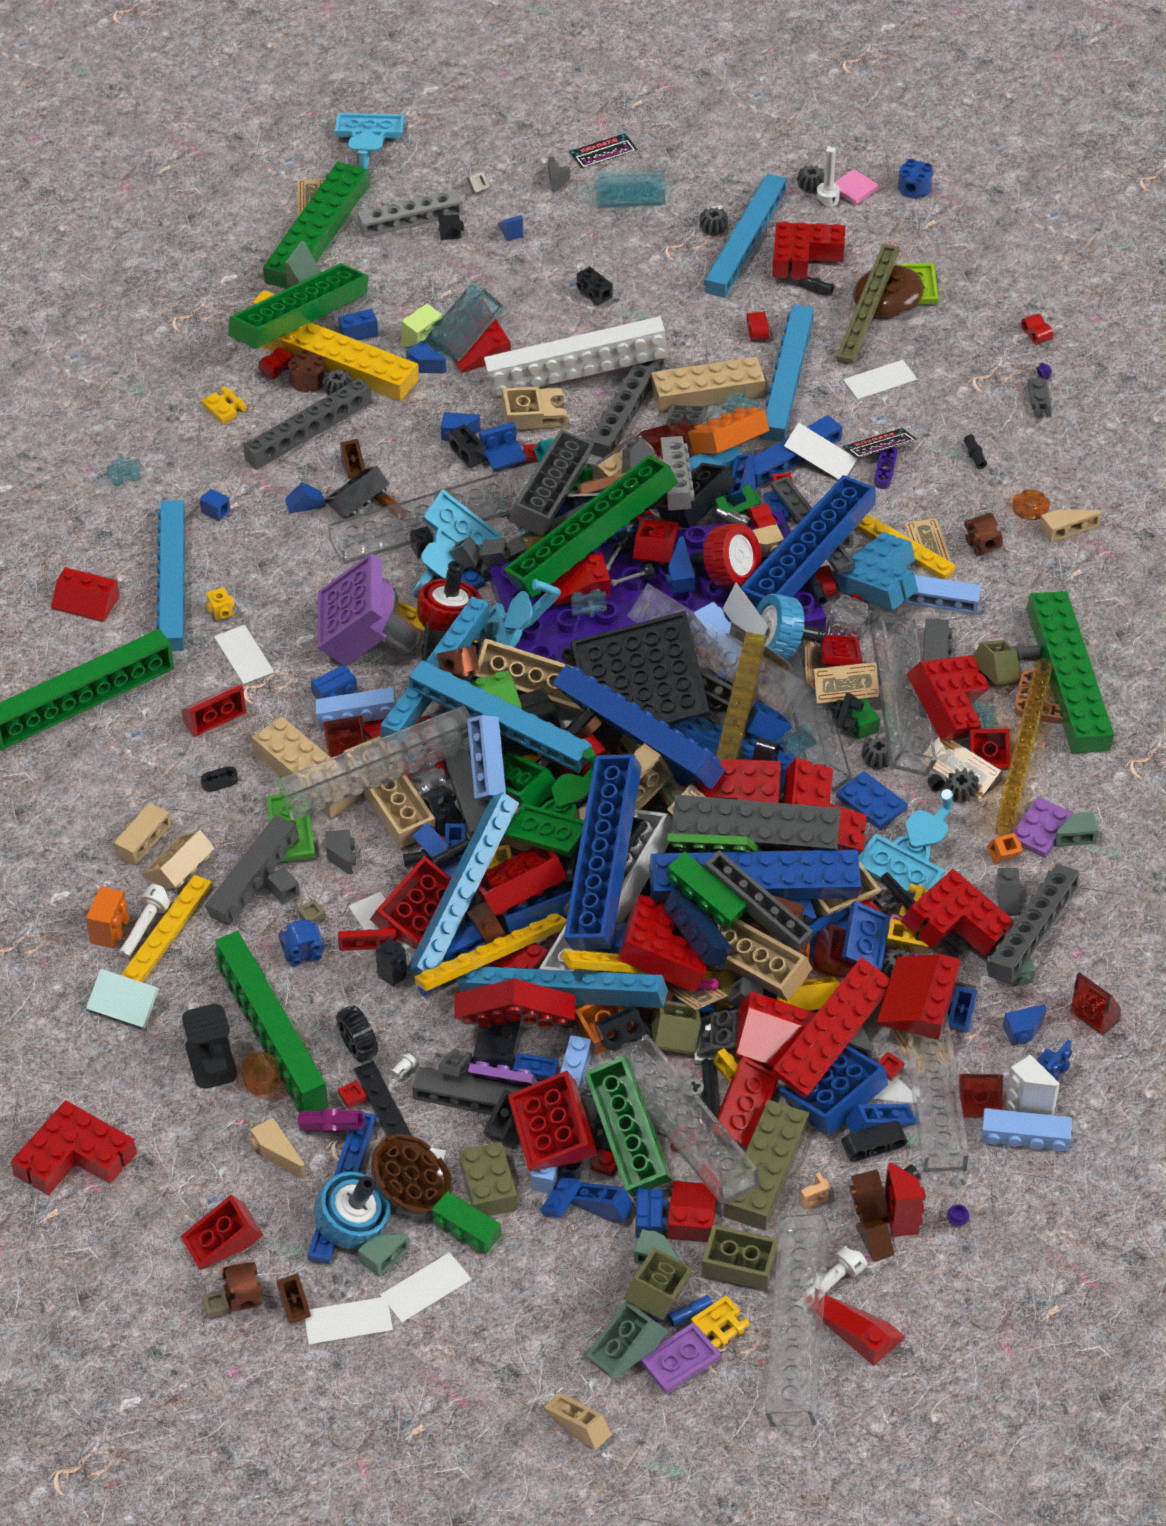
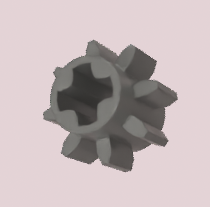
M883 889L881 893L876 894L878 898L874 900V904L884 914L890 915L897 911L896 906L899 904V900L888 889Z

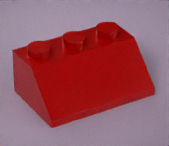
M65 567L56 581L51 609L104 623L120 596L117 580Z
M241 684L230 686L181 709L183 723L194 737L246 713L244 690Z
M888 1163L884 1194L889 1212L888 1222L892 1237L918 1234L919 1225L923 1224L921 1213H924L925 1189L920 1187L918 1178L894 1163Z

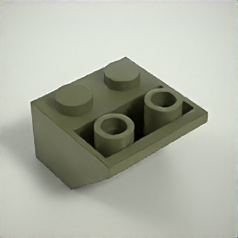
M1005 640L987 641L979 644L973 657L977 661L980 672L984 673L991 683L998 685L1020 681L1018 656L1014 648Z
M665 1001L663 1008H654L651 1014L653 1048L694 1055L701 1024L699 1009L695 1010L687 1004Z

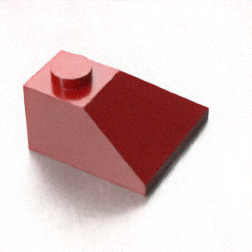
M986 727L969 730L970 751L986 762H990L998 769L1011 768L1010 728Z

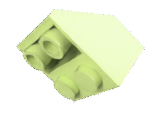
M429 304L418 308L409 317H405L402 321L401 346L403 348L414 346L442 327V314Z

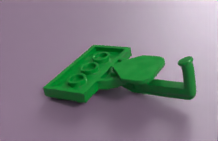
M587 748L583 752V757L588 760L591 767L584 777L570 773L561 775L551 788L554 799L546 802L541 808L523 804L510 821L503 835L504 838L572 857L581 842L584 820L578 819L577 807L589 794L596 756L594 750Z

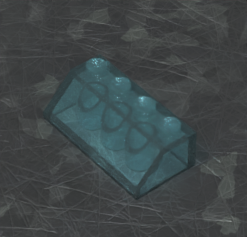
M664 170L595 173L597 208L665 205Z
M472 282L427 336L439 349L460 361L503 310L504 306L484 288Z

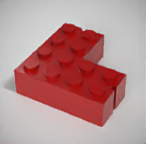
M776 222L772 277L788 278L789 261H792L791 278L807 279L808 260L843 262L845 226L840 224Z
M973 655L921 661L906 674L941 742L968 738L970 729H978L982 726L970 701L977 700L990 687L983 674L979 673L980 668Z
M796 757L786 767L783 803L840 808L838 850H857L858 855H860L864 851L865 834L863 833L866 829L867 815L830 804L833 768L817 763L813 766V762Z
M719 759L721 761L720 765L725 769V772L714 787L710 790L697 781V789L706 797L780 803L781 761Z
M954 869L949 871L919 898L900 921L915 934L926 919L928 923L918 937L932 949L954 930L983 956L991 952L1004 939L1005 933L1011 930L1014 922L1008 914L1002 911Z
M639 894L629 912L617 960L652 975H663L665 981L695 993L705 975L707 964L702 962L686 939L672 934L674 921L663 908L664 904L660 903L658 905L652 898Z
M510 979L455 993L454 1019L462 1020L463 1024H477L479 1028H491L493 1024L504 1025L506 1021H523L525 1025H539L540 1029H550L552 1025L562 1026L566 1025V1022L575 1020L576 995L518 979Z
M65 1100L11 1160V1165L15 1177L29 1185L32 1182L34 1188L49 1195L75 1165L111 1184L121 1173L122 1166L126 1167L134 1158L137 1150L134 1138Z

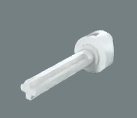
M828 146L826 149L824 183L817 187V198L826 207L837 205L840 195V188L834 183L836 148H831V146Z
M151 884L144 893L141 900L146 907L119 951V954L125 958L131 956L156 912L165 913L171 901L162 886Z
M844 1246L834 1255L838 1264L793 1303L792 1307L801 1315L808 1309L810 1304L828 1291L846 1273L855 1278L868 1264L863 1254Z

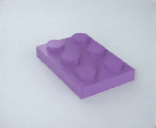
M1037 797L1012 833H1015L1017 839L1021 842L1022 848L1045 858L1055 844L1058 829L1074 813Z
M476 1061V1064L469 1065L468 1072L476 1078L495 1080L509 1085L515 1084L520 1087H528L538 1083V1080L534 1074H531L530 1070L518 1069V1072L504 1065H497V1068H493L488 1063Z
M693 1322L660 1343L653 1352L641 1359L639 1363L664 1393L668 1394L719 1361L721 1353Z

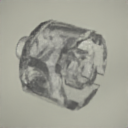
M848 595L841 596L839 600L832 604L830 609L829 628L831 633L839 636L862 638L868 628V604L859 599L851 598Z
M433 764L409 774L411 777L409 780L422 800L423 793L444 785L450 789L444 780L446 779L444 770L442 768L437 769ZM443 796L439 799L438 804L443 802Z

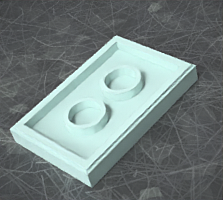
M100 969L86 1009L145 1028L159 988Z

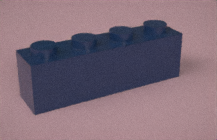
M672 891L663 908L704 964H723L733 949L709 915L703 912L694 900L688 899L683 894V891Z

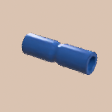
M706 1295L690 1303L688 1306H683L669 1313L668 1320L670 1324L674 1327L690 1319L692 1316H696L713 1304L712 1300Z

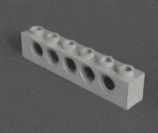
M456 189L357 212L358 226L364 238L438 221V216L463 215L462 200Z
M683 436L661 438L662 460L670 465L678 481V484L671 491L666 492L668 510L691 509V501H694V490L687 443L683 442Z

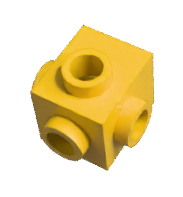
M224 587L206 592V608L209 615H213L215 621L234 615V599L228 595Z

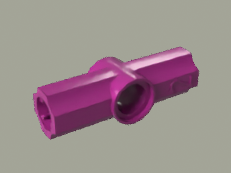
M322 1109V1111H300L297 1119L299 1129L302 1131L321 1130V1132L330 1133L340 1132V1130H362L365 1123L363 1111Z

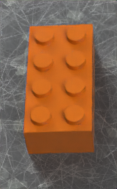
M744 407L734 409L733 413L722 414L719 419L708 420V424L695 426V429L689 431L688 434L693 453L718 454L770 430L765 409H757V407L744 409Z

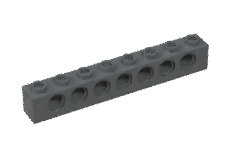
M664 358L630 367L628 376L624 377L622 386L616 390L613 400H610L607 411L603 412L600 423L595 425L594 433L588 437L587 441L594 443L592 455L604 458L618 446L651 390V372L662 371Z
M358 378L243 444L245 461L257 470L372 403L371 387Z
M1056 864L1052 871H1048L1045 881L1039 884L1036 894L1031 896L1027 907H1023L1020 917L1014 920L1011 930L1005 933L1002 943H998L993 956H989L986 967L989 968L988 977L1012 985L1078 888V870Z

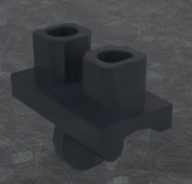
M846 692L844 701L838 699L836 706L830 705L829 709L834 711L832 718L837 720L836 727L843 731H846V729L856 730L858 719L851 717L853 710L861 712L864 702L853 694Z

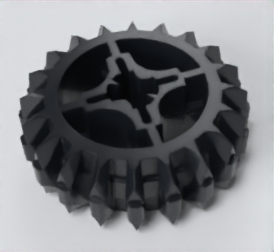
M355 1005L341 1009L337 1013L336 1024L347 1049L354 1059L359 1062L372 1059L377 1055L378 1043L367 1017Z

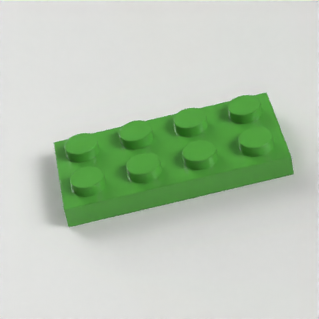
M307 791L267 796L269 820L271 821L277 815L295 823L299 833L297 841L292 844L285 857L278 863L315 858Z
M668 833L667 842L681 853L684 851L691 853V850H699V853H711V851L719 850L721 852H758V844L749 837L676 833Z

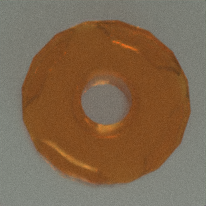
M1026 489L1014 496L1012 508L1020 518L1038 520L1041 519V515L1049 511L1050 500L1040 491Z
M262 1052L252 1053L245 1059L242 1066V1080L245 1087L252 1094H269L275 1089L279 1079L277 1078L279 1070L275 1059L270 1054ZM259 1069L263 1072L262 1078L259 1077Z

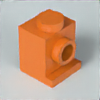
M1015 833L994 838L987 845L994 865L1005 860L1017 858L1023 851L1021 842L1017 839Z

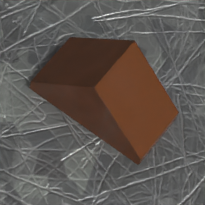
M353 439L340 442L341 462L348 479L354 478L365 469L359 440Z
M876 1219L856 1224V1228L873 1262L894 1256L887 1223Z
M296 1273L276 1280L279 1298L289 1323L311 1317L299 1274Z

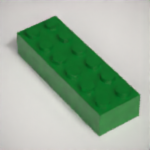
M622 1056L584 1072L626 1192L634 1197L638 1188L651 1190L673 1181L631 1062L625 1056Z

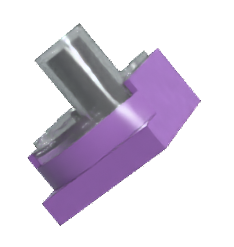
M370 553L318 591V649L343 665L345 664V666L357 660L358 657L368 652L381 641L403 655L410 656L417 651L423 640L424 634L420 628L396 614L399 602L398 593L390 582L382 577V560L374 554Z

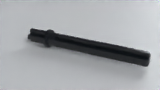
M888 872L881 876V882L909 910L916 901ZM925 919L922 925L926 926L928 921ZM947 935L938 943V947H943L951 957L958 958L963 954V951L951 940L952 936Z
M706 1058L702 1061L706 1136L704 1139L707 1143L708 1158L718 1159V1156H721L720 1142L722 1137L711 1131L718 1115L715 1067L713 1060Z

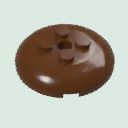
M894 265L873 317L898 316L899 312L906 309L909 311L920 302L924 292L920 276L910 268ZM872 270L865 273L854 287L853 297L857 305Z
M394 1134L381 1141L373 1152L371 1170L374 1181L383 1196L394 1206L413 1214L430 1213L446 1192H450L451 1184L448 1169L442 1158L438 1159L430 1150L431 1146L423 1140L411 1135Z

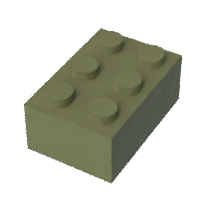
M502 1142L460 1150V1167L471 1206L487 1216L518 1210L517 1193Z
M713 1224L702 1260L701 1276L767 1291L778 1253V1239Z
M653 1247L633 1277L623 1299L635 1307L645 1310L651 1316L664 1321L683 1291L693 1268Z

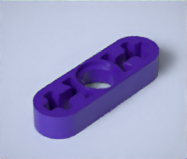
M895 447L880 451L874 477V485L879 489H886L891 485L897 459V449ZM888 465L890 468L883 469L881 466Z

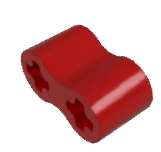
M1037 313L1021 319L1023 331L1030 336L1035 345L1053 339V330L1049 324L1045 323L1041 314Z
M278 347L269 356H265L259 361L258 369L272 379H275L282 371L289 369V361L294 356L283 348Z
M767 503L748 508V515L752 519L755 529L777 524Z

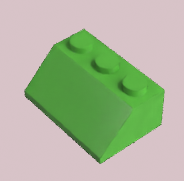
M509 671L497 672L495 675L480 677L475 681L469 682L471 685L482 688L487 693L500 697L505 702L522 709ZM459 713L464 725L468 726L467 719L469 718Z

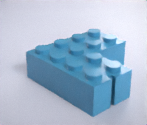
M885 532L878 535V537L851 557L855 562L854 569L839 575L835 570L833 571L838 591L849 595L858 594L863 600L890 610H894L904 602V599H908L918 591L914 571L906 569L907 566L915 561L911 541L900 537L896 538V536Z

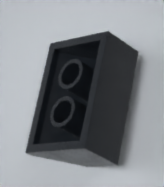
M378 466L367 467L325 498L324 501L341 517L348 516L350 518L358 512L357 508L361 505L365 507L371 503L373 496L376 494L380 496L387 491L386 487L390 483Z
M506 1021L504 1025L493 1024L491 1028H480L471 1064L481 1061L488 1063L493 1068H497V1065H504L513 1070L523 1032V1021Z

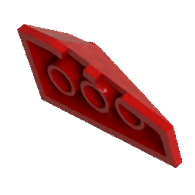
M823 1294L808 1306V1310L873 1366L905 1339V1336L889 1322L826 1294Z

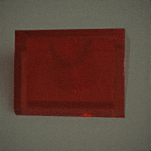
M362 715L323 722L327 753L333 760L343 759L345 750L366 742Z
M959 1073L957 1086L958 1116L983 1117L984 1108L1002 1110L1003 1074Z

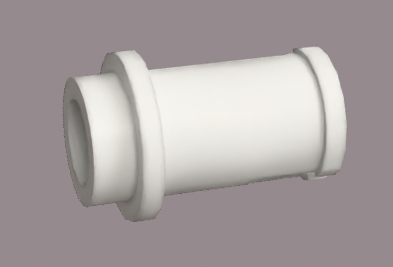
M409 1053L402 1055L401 1061L390 1070L391 1075L396 1073L393 1077L400 1081L411 1068L415 1067L417 1062L415 1057Z

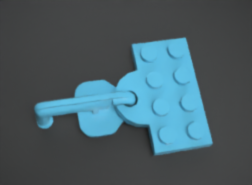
M338 113L335 137H351L349 139V149L358 151L359 167L368 169L370 152L381 150L385 138H402L405 114Z
M443 489L421 518L435 529L436 532L434 534V542L429 543L421 554V561L428 568L413 588L412 594L419 596L420 589L430 582L435 573L441 578L446 579L448 563L455 561L449 551L457 542L471 536L481 549L483 540L499 539L502 536Z
M534 579L532 589L534 591L541 590L546 593L533 606L531 605L528 593L525 591L519 592L514 597L507 613H505L502 604L496 603L489 610V620L477 636L478 643L481 635L483 636V641L484 639H489L515 648L522 635V630L531 626L560 597V589Z
M945 789L941 792L943 805L935 816L924 810L915 811L906 821L908 835L898 837L894 842H891L876 833L865 846L864 851L858 856L859 861L872 877L881 881V876L888 872L912 898L915 897V893L908 891L911 883L917 886L919 884L923 885L925 889L929 890L943 878L945 870L929 862V845L940 843L948 833V824L944 820L952 810V791Z

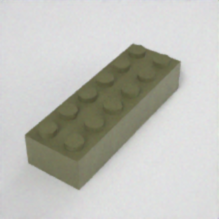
M768 1100L724 1202V1218L766 1231L808 1130L809 1112Z

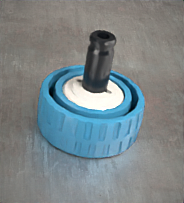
M769 594L760 601L756 608L769 626L761 643L784 660H788L794 655L801 640L822 643L825 639V630L823 628L804 625L803 607L796 598L781 594Z
M343 1172L329 1179L320 1190L313 1209L314 1220L321 1234L336 1246L347 1249H358L361 1244L366 1243L371 1237L380 1235L390 1216V1202L380 1192L374 1179L359 1172Z

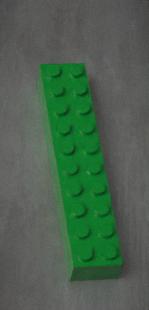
M336 162L263 266L264 283L288 289L285 262L301 241L305 242L315 261H318L369 187L368 169Z
M342 263L333 266L230 316L228 336L238 342L249 345L253 349H258L366 295L369 275Z
M651 455L644 458L506 566L504 571L512 585L520 591L527 592L531 598L539 595L541 590L534 591L532 589L534 579L547 584L554 583L557 578L568 572L572 566L583 560L594 549H597L605 540L612 537L637 515L643 513L651 504L657 502L666 492L671 491L678 484V481L670 465Z
M1068 592L1030 593L1026 607L1037 645H1040L1041 658L1045 661V668L1049 673L1048 680L1055 702L1060 708L1059 713L1063 718L1062 725L1071 753L1110 751L1114 738L1113 729Z
M157 629L0 702V750L173 670L174 663L171 643L162 631Z
M239 931L215 939L216 949H214V954L218 960L215 962L219 973L225 975L224 981L228 988H232L235 1002L241 1004L243 1016L245 1019L249 1018L252 1032L258 1034L261 1048H266L270 1064H275L279 1080H284L287 1094L293 1096L296 1110L299 1112L328 1109L326 1083Z

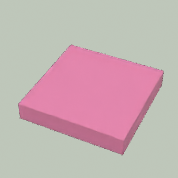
M854 169L834 182L840 188V196L854 205H857L879 189V184Z

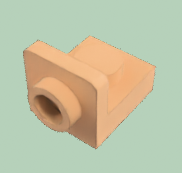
M820 1172L815 1174L814 1186L810 1185L801 1190L800 1203L803 1209L828 1201L830 1185L826 1178L823 1179Z

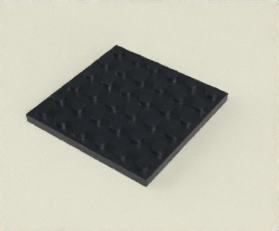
M686 611L571 641L576 665L584 672V675L587 677L591 675L600 685L605 684L613 690V693L616 694L618 692L624 696L627 702L630 703L632 701L643 712L645 710L655 716L656 720L659 721L661 719L670 726L711 715ZM602 722L592 733L600 743L621 739L622 735H624L605 722Z

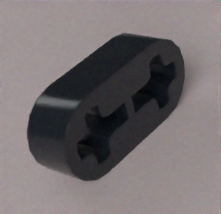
M231 766L206 772L201 776V786L206 792L227 788L238 782L237 770Z

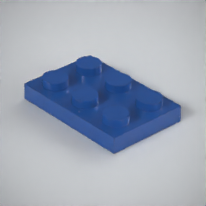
M865 771L861 772L836 792V798L855 812L867 815L866 820L879 830L883 829L908 809V803Z
M857 901L851 903L842 959L856 964L863 957L881 971L890 916Z

